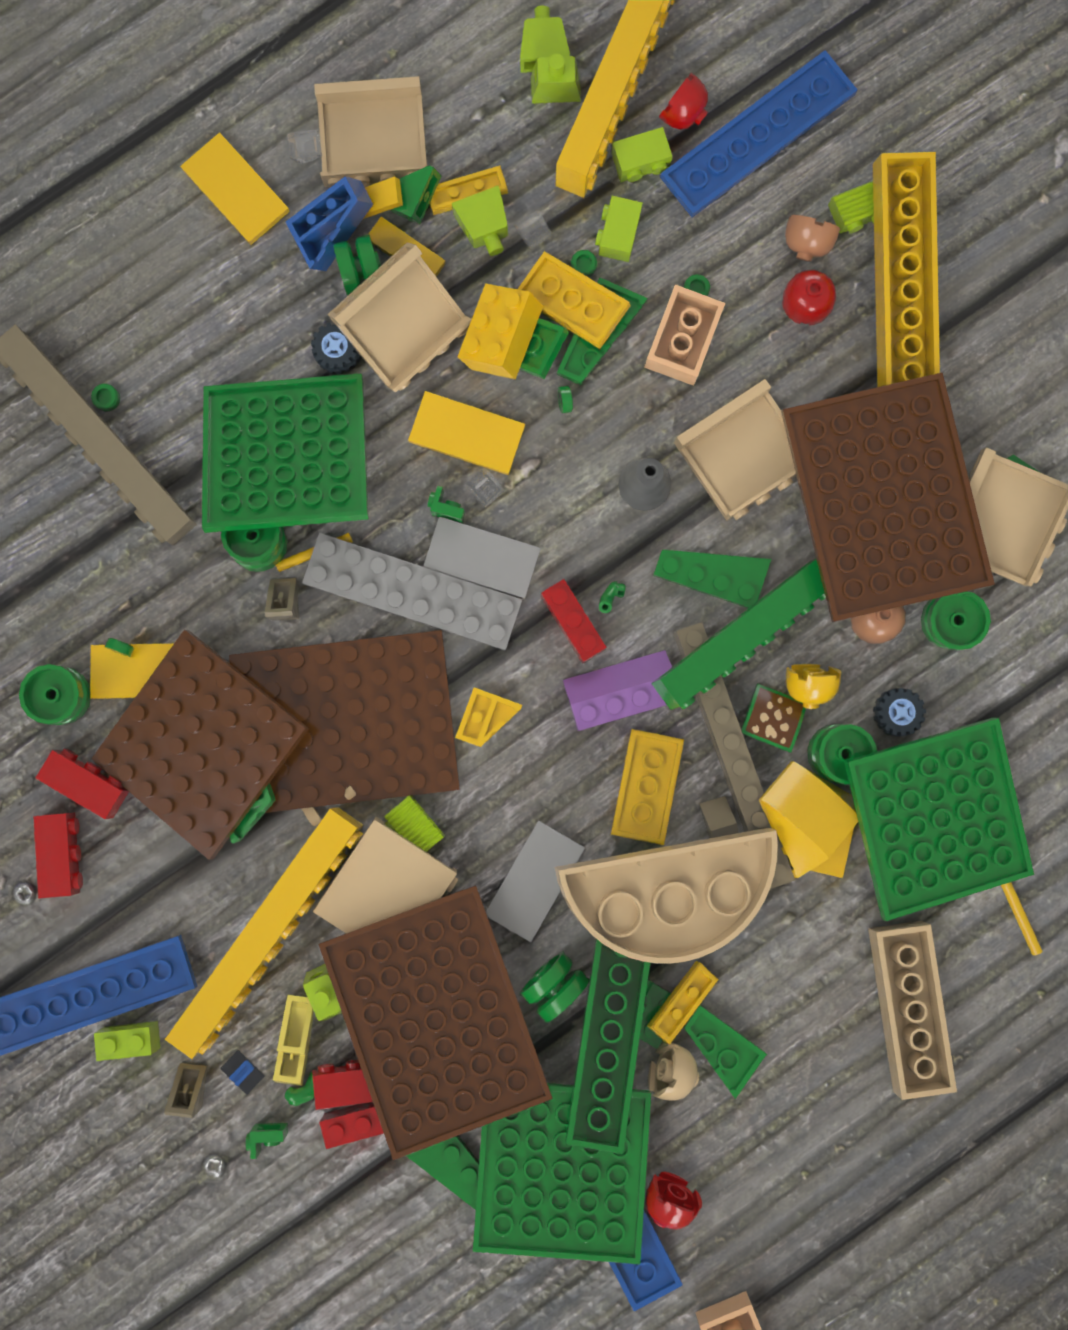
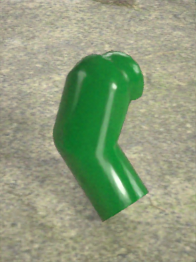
M618 581L609 584L599 602V610L602 613H609L611 611L614 596L624 597L625 584L617 583Z
M310 1073L305 1086L298 1089L290 1087L286 1090L285 1099L290 1105L299 1106L314 1098L313 1073Z

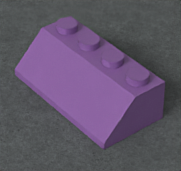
M664 650L563 680L577 731L666 706L664 700L651 684L672 668L666 651Z

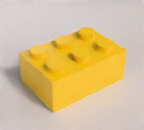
M485 283L458 358L471 370L516 380L543 305L529 291Z

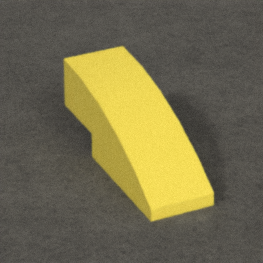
M287 995L277 1047L278 1055L273 1081L303 1086L314 1015L308 997Z

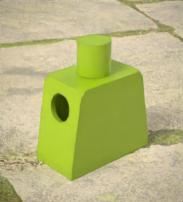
M537 6L534 9L535 18L524 20L520 52L521 73L533 72L536 60L539 57H550L556 53L562 56H570L562 19L560 17H550V8L548 6Z
M556 53L550 57L537 58L531 74L532 104L581 102L580 74L575 57L562 56Z
M499 185L452 203L453 215L473 248L485 245L490 256L498 255L504 251L500 239L508 236V225Z
M323 964L306 972L303 988L318 1021L328 1020L341 1014L342 1011L326 965Z

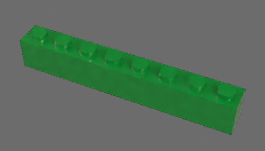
M817 559L809 561L651 683L670 710L678 707L683 710L696 701L693 696L700 691L704 694L716 685L714 682L716 678L720 675L724 678L736 669L735 663L739 660L745 662L756 654L754 649L758 645L765 646L776 638L774 635L779 629L784 631L795 623L793 618L799 613L803 616L815 607L813 602L818 598L820 601L826 599Z

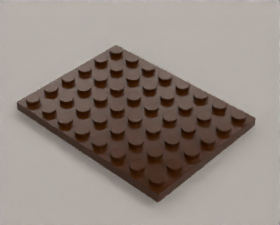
M943 372L790 407L781 411L832 622L995 585Z
M442 630L229 655V662L233 667L309 728L271 780L270 785L276 801L265 813L460 790ZM349 786L356 792V795L350 800L344 796Z
M476 885L318 944L393 1160L553 1099Z

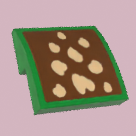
M757 683L741 727L742 734L791 753L806 708L803 707V703L796 701L791 696Z

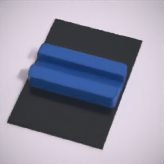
M239 1050L220 1068L246 1095L265 1077Z

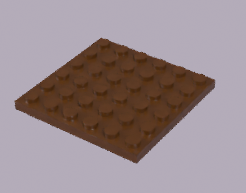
M184 630L91 759L110 776L122 782L121 785L208 860L216 857L309 728L192 632Z

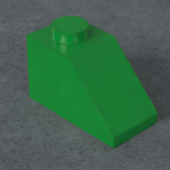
M429 165L400 178L403 205L390 211L420 225L442 177L440 173Z

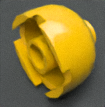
M819 664L791 665V669L789 667L786 668V687L793 699L803 703L805 708L817 709L819 704L831 701L839 691L841 671L837 668L828 666V671L820 669Z

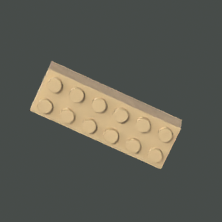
M916 921L868 928L893 1092L902 1100L957 1092L931 924Z

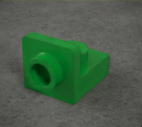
M437 486L436 492L431 491L427 507L431 508L432 516L443 517L463 524L465 510L460 508L461 504L449 500L441 503L444 489L441 486Z
M288 1123L255 1124L250 1133L246 1135V1150L250 1151V1159H257L261 1153V1143H264V1146H277L284 1142L288 1135Z

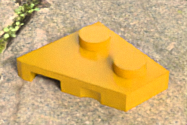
M474 687L455 738L482 747L521 710L522 705Z

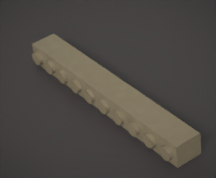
M15 324L0 337V363L5 368L10 366L14 370L13 378L23 388L26 385L32 391L30 397L40 407L43 405L47 407L50 411L47 413V416L57 426L61 424L67 430L64 435L75 446L78 443L84 449L82 455L92 465L98 464L102 469L99 474L110 485L114 482L119 488L116 493L125 503L129 504L131 502L137 508L134 513L143 523L149 522L155 528L151 532L161 543L166 541L171 545H175L197 525L22 329Z
M702 622L678 630L673 634L682 659L708 640ZM720 675L714 680L716 685L704 694L700 691L695 696L744 832L771 828L759 802L764 792L724 681ZM778 834L777 863L770 889L795 881L788 858L781 849L783 845Z

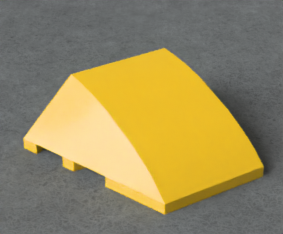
M794 761L787 765L759 799L771 828L777 831L783 845L781 849L783 854L788 856L792 864L793 870L791 871L795 878L801 877L828 860L858 823L851 794Z

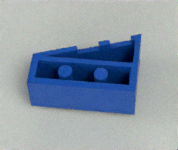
M347 176L343 177L286 221L310 269L327 271L336 258L333 244L348 241L372 207L373 203L361 180Z

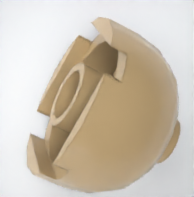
M663 1043L655 1052L660 1054L657 1064L653 1061L650 1064L648 1074L649 1090L655 1092L653 1094L654 1097L663 1100L674 1101L683 1099L697 1086L699 1081L695 1058L687 1049L678 1044L671 1043L669 1045Z

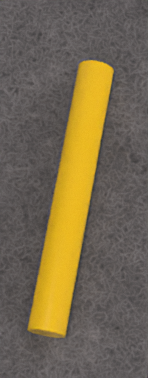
M349 532L336 537L349 543L353 542ZM314 547L281 560L276 565L278 571L282 572L310 560Z
M1012 882L1001 885L1033 956L1041 954L1043 952Z

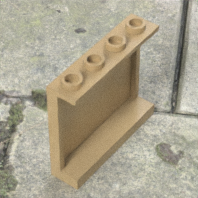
M419 76L314 84L315 96L318 102L322 172L320 174L324 187H332L345 176L361 180L364 187L394 176L400 179L427 166L422 90Z
M408 242L327 314L383 383L395 393L398 390L405 389L415 374L425 371L429 367L430 361L436 355L446 352L450 346L449 344L456 337L463 336L467 332L472 318L465 316L421 258L422 252L415 244Z
M766 379L677 436L674 442L726 521L732 517L735 520L740 519L750 512L748 510L749 506L755 502L758 506L771 498L770 492L776 488L779 491L784 490L793 483L792 478L796 476L781 410L769 394L771 386Z
M984 448L980 451L971 470L969 481L991 571L1023 586H1032L1033 583H1038L1044 569L1041 566L1044 559H1048L1054 551L1055 544L1052 542L1056 534H1060L1066 525L1067 519L1064 517L1068 510V484L998 456L994 450Z
M375 817L315 906L313 912L338 929L348 933L437 900L443 896L445 891L450 893L458 881V878L455 877L457 869L445 865L384 825V821Z

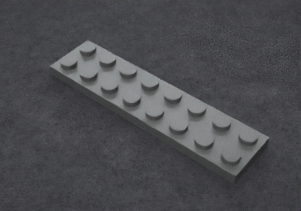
M322 533L318 535L302 582L304 585L505 651L522 603V599Z

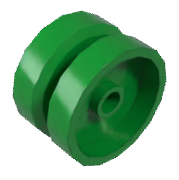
M370 234L356 238L355 245L358 256L355 257L351 245L347 241L333 244L347 296L381 266L378 253L374 251Z
M283 527L221 532V540L225 550L241 567L249 571L262 572L272 569L281 562L287 552L288 539Z
M968 591L929 600L924 606L921 615L922 631L927 639L937 647L949 650L970 649L981 643L988 634L991 623L990 611L984 600L975 593ZM954 617H957V623H954Z
M51 664L38 666L30 671L21 683L19 691L20 704L26 715L38 723L51 725L74 723L89 708L91 700L90 686L83 674L73 668Z
M852 724L824 726L812 736L807 749L808 762L815 774L829 782L845 785L849 784L844 761L877 752L872 736L863 728Z
M564 951L559 952L541 966L520 991V995L528 1004L540 1001L537 1013L546 1023L555 1019L570 1006L590 982V979L581 969L574 970L568 974L572 968L573 961Z

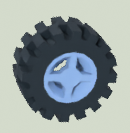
M329 322L326 323V327L320 326L318 328L319 332H315L313 335L314 340H311V350L316 362L329 373L336 372L337 374H342L341 371L343 370L345 372L350 371L349 368L351 366L355 367L356 360L360 358L359 352L336 324L332 325Z
M895 688L881 694V697L877 698L875 702L876 706L873 707V712H875V716H873L874 721H877L879 729H882L884 733L891 736L911 735L916 730H919L922 727L921 723L925 721V717H923L924 713H926V709H923L924 701L918 698L919 695L913 693L910 689Z

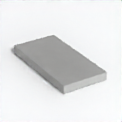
M439 517L423 567L525 599L541 548Z
M538 820L486 910L487 917L532 942L561 891L554 867L577 863L585 847Z

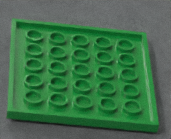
M362 373L203 387L202 529L204 533L369 520L364 383Z
M993 717L844 761L881 919L884 921L1034 875L999 718Z
M547 1083L553 1099L482 1126L473 1252L640 1264L651 1107L650 1090L632 1089L623 1154L566 1144L565 1139L573 1085Z

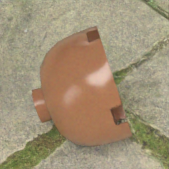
M791 215L786 226V243L792 251L797 253V259L811 262L813 257H823L834 248L840 228L824 221V224L817 222L815 218Z
M904 606L854 617L851 618V627L861 640L871 644H881L893 640L902 631L906 621V611Z

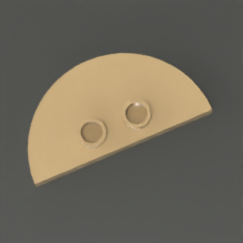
M764 828L554 868L559 887L568 907L577 920L601 943L617 953L643 962H686L708 955L725 946L737 937L757 915L768 895L775 874L778 848L777 831L771 828Z

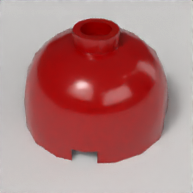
M691 72L668 102V106L661 112L659 118L672 128L680 130L689 128L694 122L699 125L708 113L704 109L708 102V91L702 81Z
M804 270L796 274L787 283L783 293V309L786 315L795 323L816 325L824 321L832 312L836 302V287L832 279L825 273L817 270Z
M665 1171L661 1172L659 1176L655 1174L652 1177L646 1190L645 1205L653 1221L658 1226L669 1229H682L696 1218L702 1208V1199L696 1189L692 1193L686 1187L689 1182L676 1174Z

